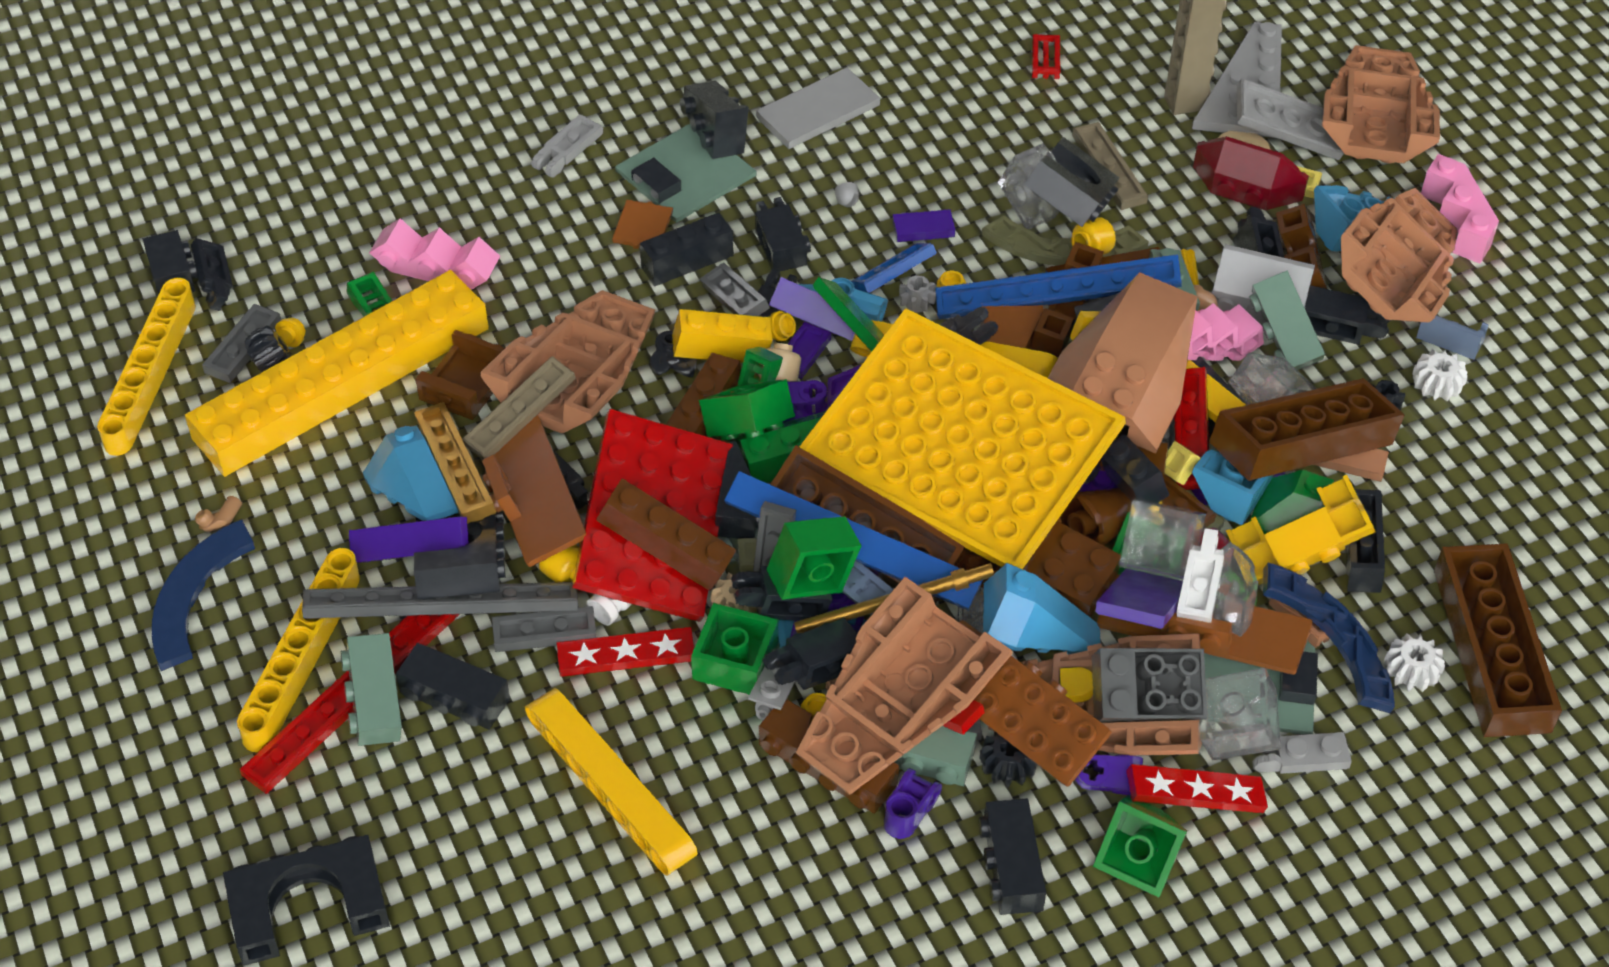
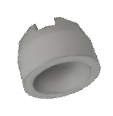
M846 182L835 188L838 203L849 208L858 202L859 191L855 183Z

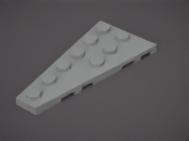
M1254 22L1194 119L1193 130L1222 133L1237 131L1276 138L1237 124V84L1242 78L1280 92L1281 24Z

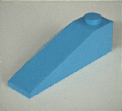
M1339 185L1316 186L1314 189L1316 233L1324 241V245L1328 249L1335 252L1341 251V235L1362 209H1370L1373 205L1377 203L1382 204L1385 201L1372 197L1370 192L1362 191L1360 195L1348 193L1347 187Z
M417 425L413 427H400L394 433L386 435L363 471L364 478L371 491L377 495L380 493L385 494L388 501L393 504L401 503L405 506L406 512L422 521L441 519L459 513L428 444Z
M1213 449L1205 452L1192 471L1211 510L1223 516L1224 519L1243 525L1274 476L1270 475L1248 481L1219 451Z
M1006 563L984 583L983 633H988L1012 651L1033 648L1041 653H1047L1050 650H1062L1063 652L1067 651V654L1087 651V646L1100 643V628L1097 622L1035 574Z

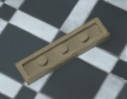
M1096 122L1073 128L1072 136L1080 149L1120 177L1115 184L1119 189L1113 196L1120 210L1146 204L1148 201L1147 193L1101 124Z
M553 356L550 357L462 439L465 446L482 460L493 454L495 455L576 379L575 373Z

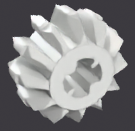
M1432 349L1429 354H1422L1412 372L1415 383L1414 388L1421 389L1422 396H1433L1434 401L1438 397H1442L1445 401H1448L1452 396L1458 397L1463 385L1467 381L1465 362L1458 361L1457 354L1447 355L1446 350L1438 353Z
M1407 633L1402 637V640L1395 639L1391 643L1384 659L1389 676L1395 677V686L1403 683L1407 685L1408 692L1414 686L1422 692L1427 689L1428 685L1434 687L1445 668V661L1442 659L1443 649L1434 648V640L1426 642L1422 639L1421 634L1416 639H1413Z

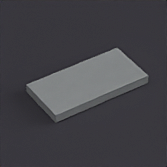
M846 67L756 110V118L790 149L879 106L880 97Z
M1242 78L1238 82L1237 124L1340 160L1344 155V152L1322 126V107Z

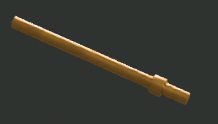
M991 563L966 571L964 568L951 571L950 576L918 586L931 595L954 588L956 591L969 588L971 583L990 578L994 575ZM890 594L794 622L796 632L804 633L827 622L831 623L842 618L848 621L874 613Z

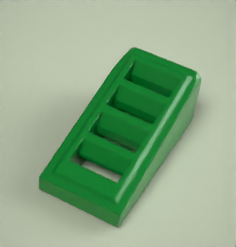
M374 272L347 282L346 293L363 317L372 313V310L392 302V299ZM369 291L373 292L372 294H369L365 297L362 296V294H365ZM376 298H378L379 300L372 304H367V302L374 300Z
M762 347L747 349L737 385L775 381L781 368L783 357ZM755 372L761 374V378L754 376Z

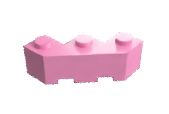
M1438 154L1427 170L1421 194L1426 199L1442 204L1440 213L1457 228L1458 236L1453 253L1480 264L1492 245L1499 220L1466 164Z
M401 218L382 230L369 252L390 272L430 281L452 270L471 290L488 280L500 258V255L480 237L461 247L439 227L422 238Z
M1214 303L1206 309L1195 310L1188 360H1197L1198 357H1204L1206 360L1222 361L1224 357H1229L1232 361H1240L1264 344L1263 326L1240 304L1224 312Z

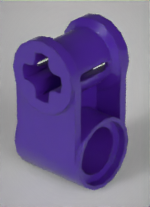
M818 380L787 381L795 416L784 420L783 423L828 410V404L825 401L827 388L824 383ZM812 389H815L816 397L812 396ZM814 404L816 411L815 413L812 412V405Z
M1095 754L1076 777L1075 781L1082 789L1131 795L1126 770L1131 764L1143 765V758L1130 755L1109 756ZM1089 764L1093 765L1094 771L1099 772V775L1093 781L1089 780V774L1083 773V770Z
M907 769L898 786L886 802L884 818L886 832L891 837L897 839L910 837L924 816L935 805L941 793L942 784L938 782L932 784L917 776L915 770Z

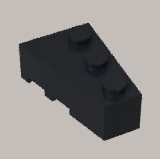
M716 80L684 86L683 98L680 99L681 111L683 115H687L692 130L697 132L702 147L707 149L712 159L744 154L749 107L739 105L737 97H729V91Z

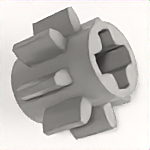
M924 276L908 277L907 285L900 284L899 286L900 305L906 306L907 309L915 313L926 312L928 303H936L935 283H929L928 279Z

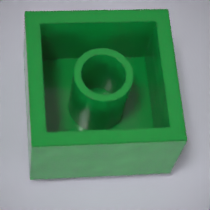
M787 379L737 385L699 400L707 437L721 436L722 441L740 437L742 433H745L746 438L761 436L765 434L764 429L780 428L784 426V420L795 416Z
M846 516L785 522L766 570L782 600L842 593L862 545Z
M713 603L691 655L692 680L750 695L765 667L762 660H764L769 652L775 651L778 646V619Z

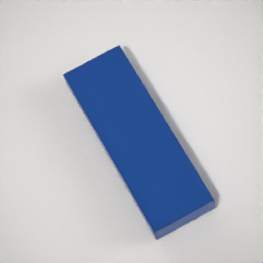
M916 243L851 282L854 284L855 289L870 293L937 254L931 243Z

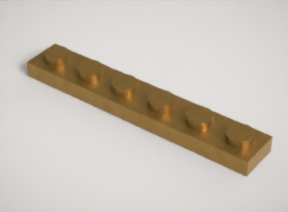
M442 402L414 412L420 430L461 517H467L468 524L496 514L493 501L445 403Z

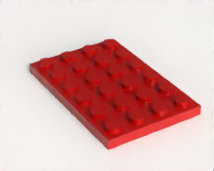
M609 409L605 418L584 524L586 536H584L580 544L572 588L701 622L704 618L708 596L706 588L601 524L596 519L620 480L624 479L715 537H718L719 526L715 525V514L727 454L733 447V444Z

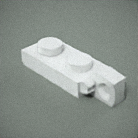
M1205 528L1201 546L1193 545L1192 550L1189 551L1177 607V617L1210 623L1212 621L1224 563V550L1217 549L1218 530Z

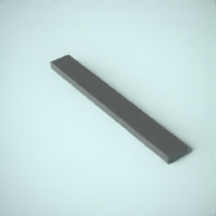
M573 582L500 584L499 592L427 599L417 598L416 586L303 590L302 612L303 618L578 611L577 589L572 588Z

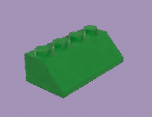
M826 411L784 422V426L780 428L764 429L765 434L761 436L746 438L745 434H741L740 437L735 438L751 476L765 483L772 482L794 447H799Z

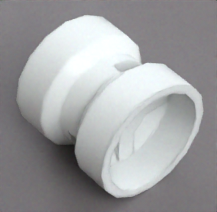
M594 594L586 602L587 607L593 606L594 618L607 626L611 625L618 618L620 611H625L632 605Z

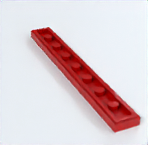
M460 614L407 615L389 632L394 673L396 674L417 643L427 646ZM346 671L240 768L241 776L267 794L348 719V713H354L353 702H346L344 682L350 681L349 671Z

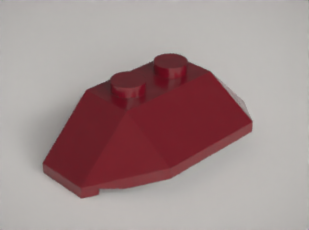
M1227 136L1207 142H1198L1193 167L1212 194L1253 207L1256 206L1263 210L1293 204L1304 199L1309 176L1305 172H1301L1282 153Z

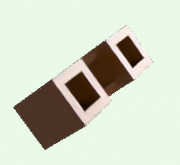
M1305 204L1276 212L1280 235L1287 251V255H1284L1285 258L1315 265L1310 285L1327 289L1314 225Z

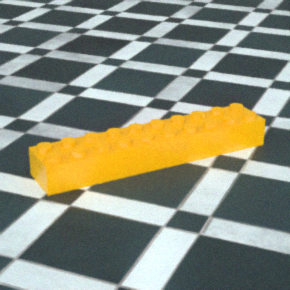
M449 270L186 413L185 418L191 438L220 473L226 477L449 352L453 346L452 333L455 330L474 336L488 330L485 303L452 270Z

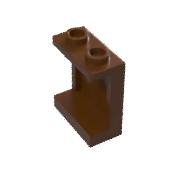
M455 330L452 333V348L432 374L421 371L415 379L419 400L432 405L444 402L448 411L474 420L493 394L481 378V371L505 348L499 344L479 339L472 334Z

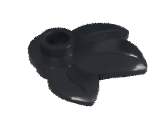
M673 331L660 333L655 340L656 351L650 359L654 372L657 375H662L673 369L682 375L690 378L693 377L696 371L697 359L674 357L673 344H669L673 343Z

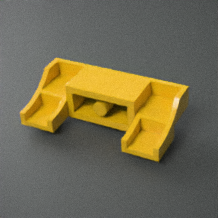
M1347 475L1342 476L1343 479L1324 488H1316L1325 507L1269 533H1263L1256 517L1251 518L1252 521L1233 530H1225L1230 541L1237 547V557L1252 588L1263 584V568L1268 562L1302 575L1309 571L1310 565L1319 561L1327 563L1335 560L1341 555L1340 552L1345 550L1346 545L1375 532Z

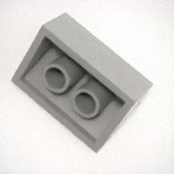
M1225 244L1212 294L1216 296L1218 307L1221 311L1231 310L1240 304L1256 321L1264 323L1265 320L1261 311L1256 313L1249 299V296L1253 294V284L1288 270L1305 308L1315 265Z

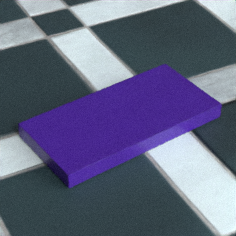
M1130 563L1097 600L1095 612L1100 615L1162 629L1177 611L1184 575Z

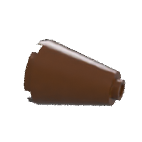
M1119 488L1077 492L1060 517L1062 524L1105 546L1119 535L1128 512L1141 515L1142 512Z

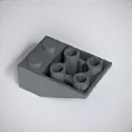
M1100 648L1092 655L1094 717L1101 723L1207 719L1204 649Z

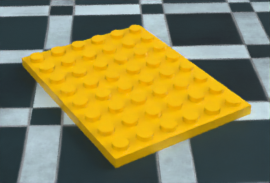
M905 308L799 447L922 519L972 552L1000 567L1008 563L1023 569L1124 427L1126 421L1125 416Z

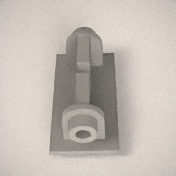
M764 667L748 697V700L756 702V716L760 720H764L773 708L782 709L796 682L779 685L774 675L777 669L780 668L770 671Z

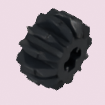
M268 325L251 332V335L245 340L247 353L261 372L292 356L282 337L278 335L275 329Z
M994 732V736H986L983 747L980 750L979 759L983 763L982 770L984 775L992 774L993 784L1003 780L1007 788L1011 785L1012 781L1022 786L1026 777L1033 778L1037 767L1034 761L996 732Z

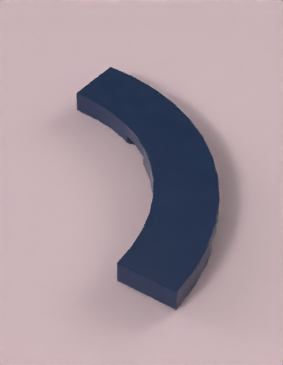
M242 519L220 529L196 545L177 564L165 581L158 595L152 618L153 649L161 671L193 659L188 640V616L190 609L205 586V581L213 572L221 570L234 559L255 549L253 540Z
M1268 562L1263 568V596L1280 601L1299 611L1326 633L1338 648L1350 669L1356 687L1358 705L1390 713L1395 708V701L1387 669H1383L1382 663L1377 656L1379 650L1359 621L1327 591L1323 594L1312 585L1306 583L1308 579Z

